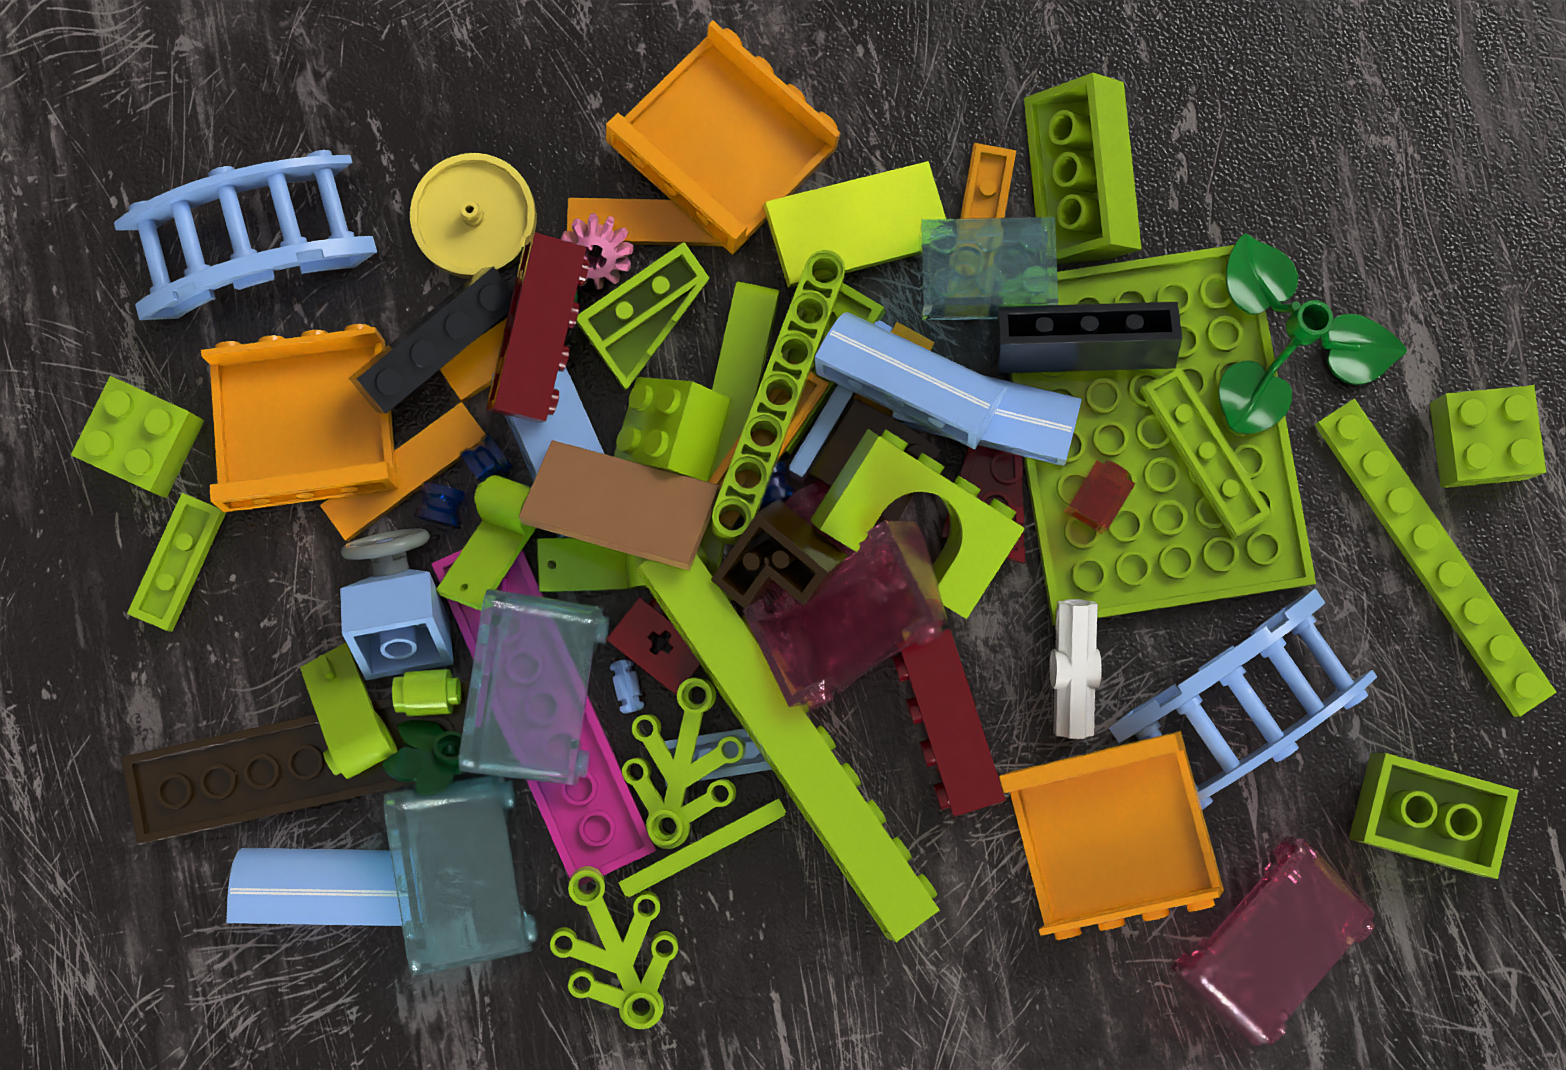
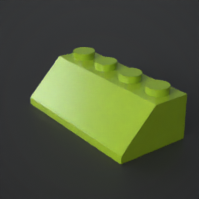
M1090 73L1025 97L1024 105L1040 263L1042 265L1101 261L1142 250L1124 82L1096 73Z

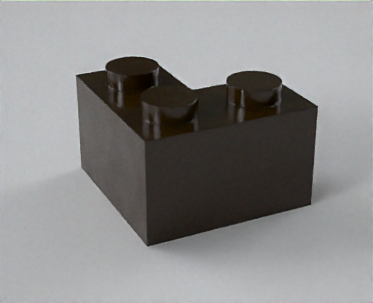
M778 499L756 514L711 578V581L744 609L766 594L774 582L802 605H805L826 588L849 556Z

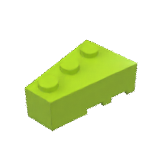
M685 242L578 314L576 323L625 392L709 280L708 275Z

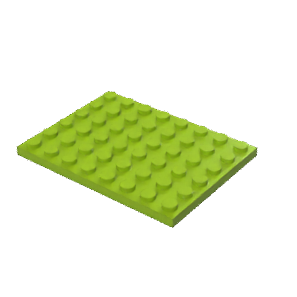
M1234 245L995 282L994 287L998 307L1178 302L1182 343L1176 366L1180 365L1273 514V516L1236 538L1232 539L1139 390L1142 386L1171 369L1009 373L1011 382L1082 399L1065 466L1023 456L1052 626L1056 624L1057 601H1064L1066 599L1095 601L1098 604L1097 619L1316 584L1286 417L1284 416L1274 426L1259 433H1235L1228 427L1218 399L1219 381L1224 372L1233 364L1241 361H1254L1267 371L1268 367L1275 360L1266 310L1257 315L1247 314L1233 303L1228 294L1225 273L1227 261Z

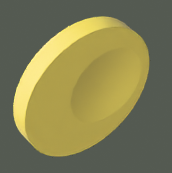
M481 153L456 155L435 165L419 182L410 207L412 233L425 256L444 272L470 279L482 268L494 266L499 273H502L520 260L521 247H524L526 237L535 232L537 223L535 201L521 174L507 162Z

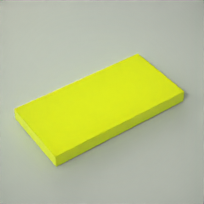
M929 161L766 201L763 205L788 288L798 286L807 260L817 251L829 250L838 254L844 261L845 273L946 248L953 244ZM819 269L812 273L817 281L834 276L832 272L826 269Z

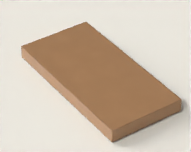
M552 440L520 512L519 519L522 524L690 571L711 518L720 488L717 484Z

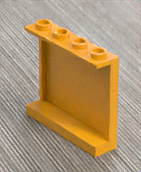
M713 20L708 24L707 37L625 117L617 113L606 123V142L732 255L767 220L763 207L765 202L792 195L834 153L841 134L830 116L824 112L818 113L806 103L804 95L797 87L792 84L786 85L774 74L773 68L764 58L760 56L754 57L743 47L740 38L728 28L722 29Z
M353 324L345 327V331L328 333L324 330H308L303 332L301 337L285 339L282 336L271 335L261 337L256 343L241 344L235 341H225L216 344L215 348L201 350V356L210 364L218 484L210 485V498L215 506L225 513L398 490L391 410L386 414L376 412L348 379L385 349V340L376 327H370L366 324Z
M1181 731L1011 771L999 776L1003 793L1010 792L1044 922V925L1039 929L1041 936L1054 933L1056 940L1067 939L1082 934L1080 927L1098 924L1099 931L1114 929L1126 924L1124 918L1140 914L1143 921L1156 920L1169 916L1168 908L1182 905L1187 906L1188 912L1203 910L1215 906L1214 898H1219L1224 892Z

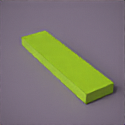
M1180 365L1139 389L1232 539L1273 516Z
M777 798L618 883L625 897H631L786 815V809L780 798Z

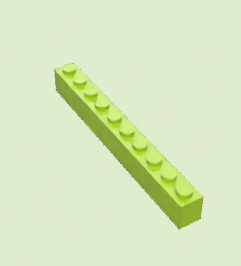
M699 546L690 571L649 559L640 564L635 569L692 651L707 676L886 938L898 942L940 911L933 901L937 893L932 884L923 874L916 876L907 863L912 859V856L906 846L898 837L890 838L882 826L887 820L880 808L873 800H869L866 803L858 791L857 787L861 785V781L848 763L845 762L841 765L832 753L836 745L831 736L821 725L815 728L806 715L811 709L805 698L796 688L792 691L789 690L781 678L785 674V670L779 660L771 651L765 654L755 640L760 637V634L753 622L746 614L740 617L730 603L734 599L711 581L712 575L705 567L709 563V559L702 547Z

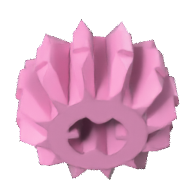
M590 214L588 226L577 218L572 223L573 232H563L561 240L586 246L584 259L589 260V270L583 286L587 283L588 278L594 279V285L598 290L603 288L605 278L611 283L616 284L620 280L619 271L627 272L630 269L631 262L626 257L633 253V244L622 242L628 234L626 228H619L616 231L612 230L615 220L612 216L606 219L604 225H600L597 214ZM593 245L603 248L599 258L590 255Z

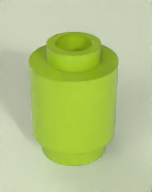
M449 669L408 671L404 673V676L394 677L392 699L395 712H405L408 717L452 714L453 706L461 702L459 678H452Z

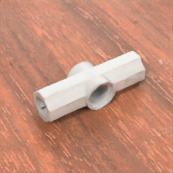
M1081 599L1057 601L1055 624L1056 649H1052L1050 655V681L1052 688H1054L1053 733L1056 736L1069 739H1085L1088 736H1094L1095 688H1099L1101 682V657L1099 650L1096 649L1098 604L1095 601Z

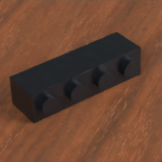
M494 266L482 268L348 379L376 412L386 414L509 312L513 290Z
M1178 302L998 307L996 326L998 373L1176 368L1182 343Z

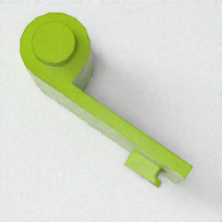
M492 475L479 484L474 500L482 522L437 587L436 592L438 595L477 610H483L536 529V527L522 524L519 519L520 512L530 492V486L498 475Z
M575 538L537 539L539 592L648 589L635 570L648 559Z
M347 643L320 655L318 658L300 667L328 746V750L324 751L323 755L334 775L337 776L342 773L344 777L350 779L397 752L392 735L373 708L358 665Z

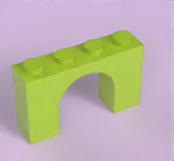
M868 429L810 521L824 533L858 552L883 511L894 500L913 492H928L938 495L944 502L949 514V536L943 550L919 588L937 602L967 619L1025 529L1012 520L1017 512L995 498L990 505L977 498L981 489L959 475L954 483L940 475L945 466L926 454L921 453L918 459L913 458L904 452L908 443L885 429L880 437Z

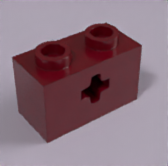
M639 597L606 639L675 695H677L679 686L685 680L693 678L701 667L655 598L647 604ZM655 633L660 637H663L666 633L672 635L668 642L673 649L669 654L662 650L657 655L652 653L655 645L650 639Z

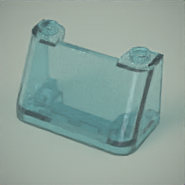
M493 589L486 591L482 605L459 755L460 771L573 786L578 785L579 777L586 778L590 751L582 750V741L580 739L593 652L596 651L598 643L606 644L608 636L609 617L603 616L604 609L602 607Z
M504 774L451 782V785L446 790L434 795L419 796L415 788L384 795V814L406 954L413 976L527 953L533 950L531 942L538 940L534 915H526L524 908L520 907L506 818L509 816V808H514L516 802L512 782H505Z

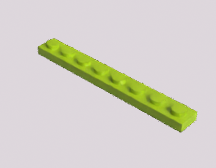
M1355 398L1314 424L1512 715L1520 717L1555 694L1556 691Z

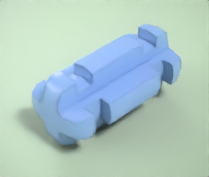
M631 659L618 660L610 665V670L615 672V676L612 678L617 699L622 701L623 705L620 707V711L626 714L639 711L644 707V702L639 700V696L642 694L637 673L632 671L631 666H634V662Z

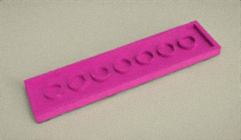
M522 549L482 611L448 598L447 601L569 878L575 870L584 866L594 867L605 875L657 851V848L648 835L645 821L628 783L623 778L620 765L544 594L539 592L538 581ZM462 550L431 563L440 583ZM583 877L579 880L578 884L581 886L594 879Z

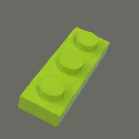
M181 493L127 612L128 615L166 631L173 632L226 512L224 513L213 505Z

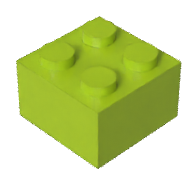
M110 376L71 456L147 491L167 498L205 420L185 409Z
M637 377L634 388L629 396V405L624 423L617 437L614 457L707 482L731 398L693 381Z
M1534 385L1446 393L1429 403L1441 488L1521 481L1546 473Z

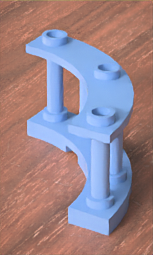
M319 150L308 154L306 157L261 163L234 169L231 166L218 167L208 173L209 177L177 187L148 201L131 204L128 207L129 212L117 219L114 225L116 230H138L153 287L149 289V295L135 304L139 320L178 319L198 306L216 299L213 290L232 283L234 289L240 290L275 280L273 271L300 266L301 274L355 268L377 253L373 236L355 237L353 232L348 231L334 177L352 164L351 155H332L329 150ZM316 180L331 236L326 240L307 242L305 237H301L287 183ZM269 186L284 241L280 243L281 247L257 253L255 249H251L237 193ZM220 199L234 253L230 256L231 260L210 267V265H206L204 262L191 209ZM174 218L187 269L184 270L185 277L171 283L157 228Z
M1315 588L1280 609L1272 617L1251 631V636L1236 647L1231 646L1199 667L1197 673L1180 683L1178 687L1176 684H1173L1129 711L1109 729L1119 743L1134 734L1138 740L1162 735L1159 731L1161 724L1158 720L1175 709L1180 715L1185 714L1223 769L1222 772L1197 786L1195 783L1203 810L1213 802L1210 797L1211 795L1241 778L1270 758H1273L1275 762H1279L1290 756L1299 748L1295 741L1325 721L1340 708L1349 709L1368 696L1365 688L1377 676L1373 670L1354 680L1349 676L1313 624L1317 620L1312 614L1325 604V601ZM1289 631L1293 635L1299 634L1337 689L1323 702H1321L1284 648L1287 643L1283 636ZM1259 653L1263 658L1269 657L1307 712L1304 717L1283 732L1243 676L1246 670L1242 665ZM1220 681L1223 687L1229 686L1267 741L1266 744L1240 761L1200 705L1203 700L1199 694Z

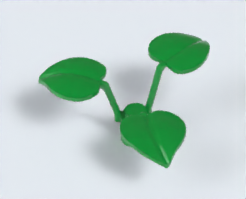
M1246 233L1235 243L1229 255L1225 273L1226 288L1231 300L1239 309L1251 315L1260 314L1269 306L1275 312L1290 313L1291 315L1286 322V331L1292 340L1268 367L1267 371L1259 363L1248 360L1233 364L1222 375L1218 386V399L1227 425L1233 432L1239 434L1259 433L1274 426L1286 415L1292 402V389L1288 382L1273 375L1300 344L1309 345L1321 337L1322 347L1330 349L1327 356V364L1330 370L1340 380L1353 385H1363L1374 381L1406 354L1407 348L1394 334L1369 318L1357 314H1344L1333 319L1331 309L1319 300H1310L1303 305H1300L1297 301H1294L1292 304H1281L1280 302L1290 299L1297 289L1298 273L1294 263L1277 248L1257 241Z

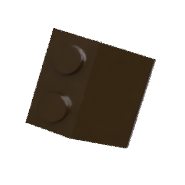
M853 398L807 473L828 488H831L868 429L880 437L886 429L908 443L904 452L915 459H918L921 453H924L935 460L941 450L907 425ZM915 492L894 500L887 506L878 520L895 525Z

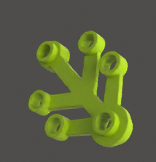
M702 677L687 679L678 688L677 700L684 710L674 757L660 735L661 723L656 716L652 714L641 715L632 724L634 737L644 743L668 783L665 799H662L649 779L652 769L646 759L641 757L630 759L625 762L622 768L624 780L628 784L633 785L649 812L646 820V829L652 843L663 849H672L684 843L689 836L690 823L715 807H725L731 804L736 797L735 785L730 780L719 779L709 785L706 794L682 807L686 788L725 763H735L741 760L746 753V744L743 739L736 735H730L721 739L717 748L692 763L703 713L713 706L716 699V691L713 684ZM697 686L703 688L706 693V698L701 704L695 702L692 698V691ZM643 720H648L653 725V732L650 736L643 735L640 730V724ZM728 741L735 742L739 748L735 758L729 757L725 753L724 747ZM633 763H637L643 768L641 779L632 777L630 768ZM717 785H723L728 789L729 796L726 801H720L716 798L715 788ZM667 817L673 819L676 824V830L673 834L667 833L663 829L662 823Z
M591 866L580 867L570 877L569 894L575 903L587 907L605 949L577 939L576 933L567 927L558 928L553 932L550 939V949L557 957L567 958L570 956L616 973L623 988L596 981L591 970L577 968L572 971L568 980V989L574 997H589L619 1008L621 1019L625 1024L634 1029L650 1028L660 1020L663 1014V998L658 992V988L669 961L677 955V939L668 931L659 932L652 938L651 952L653 956L640 982L633 965L651 920L655 919L660 912L658 896L651 891H643L636 895L633 901L634 915L622 941L603 898L605 892L603 874ZM583 877H591L595 880L596 885L592 890L585 891L580 888L579 880ZM644 899H649L654 902L655 908L649 913H644L639 910L638 904ZM560 936H567L571 939L572 945L568 949H560L555 944L556 939ZM661 940H668L673 944V948L668 953H661L656 949V945ZM583 976L588 978L590 985L588 988L581 990L574 986L573 981L577 977ZM643 998L650 1005L645 1011H637L633 1008L634 1001Z

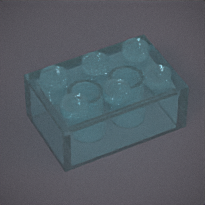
M1055 217L921 220L919 232L921 320L997 319L998 307L1058 305Z

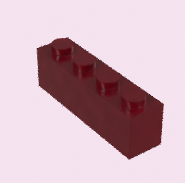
M536 232L526 237L486 410L536 423L545 422L548 415L555 413L559 400V390L554 389L558 371H564L569 356V346L564 345L567 329L574 328L579 313V303L574 302L578 285L583 286L589 270V260L584 259L586 246Z
M947 629L899 644L897 646L899 655L893 656L892 660L899 681H908L913 696L906 699L911 720L914 725L921 723L926 740L920 741L919 744L927 768L935 765L940 783L933 784V788L940 809L948 808L950 815L956 817L1006 801L951 630Z

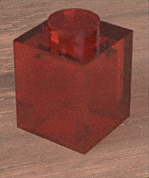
M1097 460L1087 471L1064 512L1102 534L1108 530L1136 483L1127 479L1128 471L1109 460H1106L1103 464Z

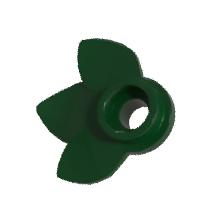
M426 720L403 721L397 724V728L406 747L386 759L382 764V768L390 777L398 781H415V790L419 796L434 795L446 790L451 785L454 775L465 771L471 765L473 748L463 734L456 731L444 732L435 722ZM454 754L456 755V757H447L444 755Z

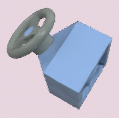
M412 528L375 534L349 542L341 549V555L345 559H371L373 576L340 588L342 635L365 680L453 664L451 625L440 595L436 592L437 588L430 572L409 569L405 552L428 542L430 535L425 529Z

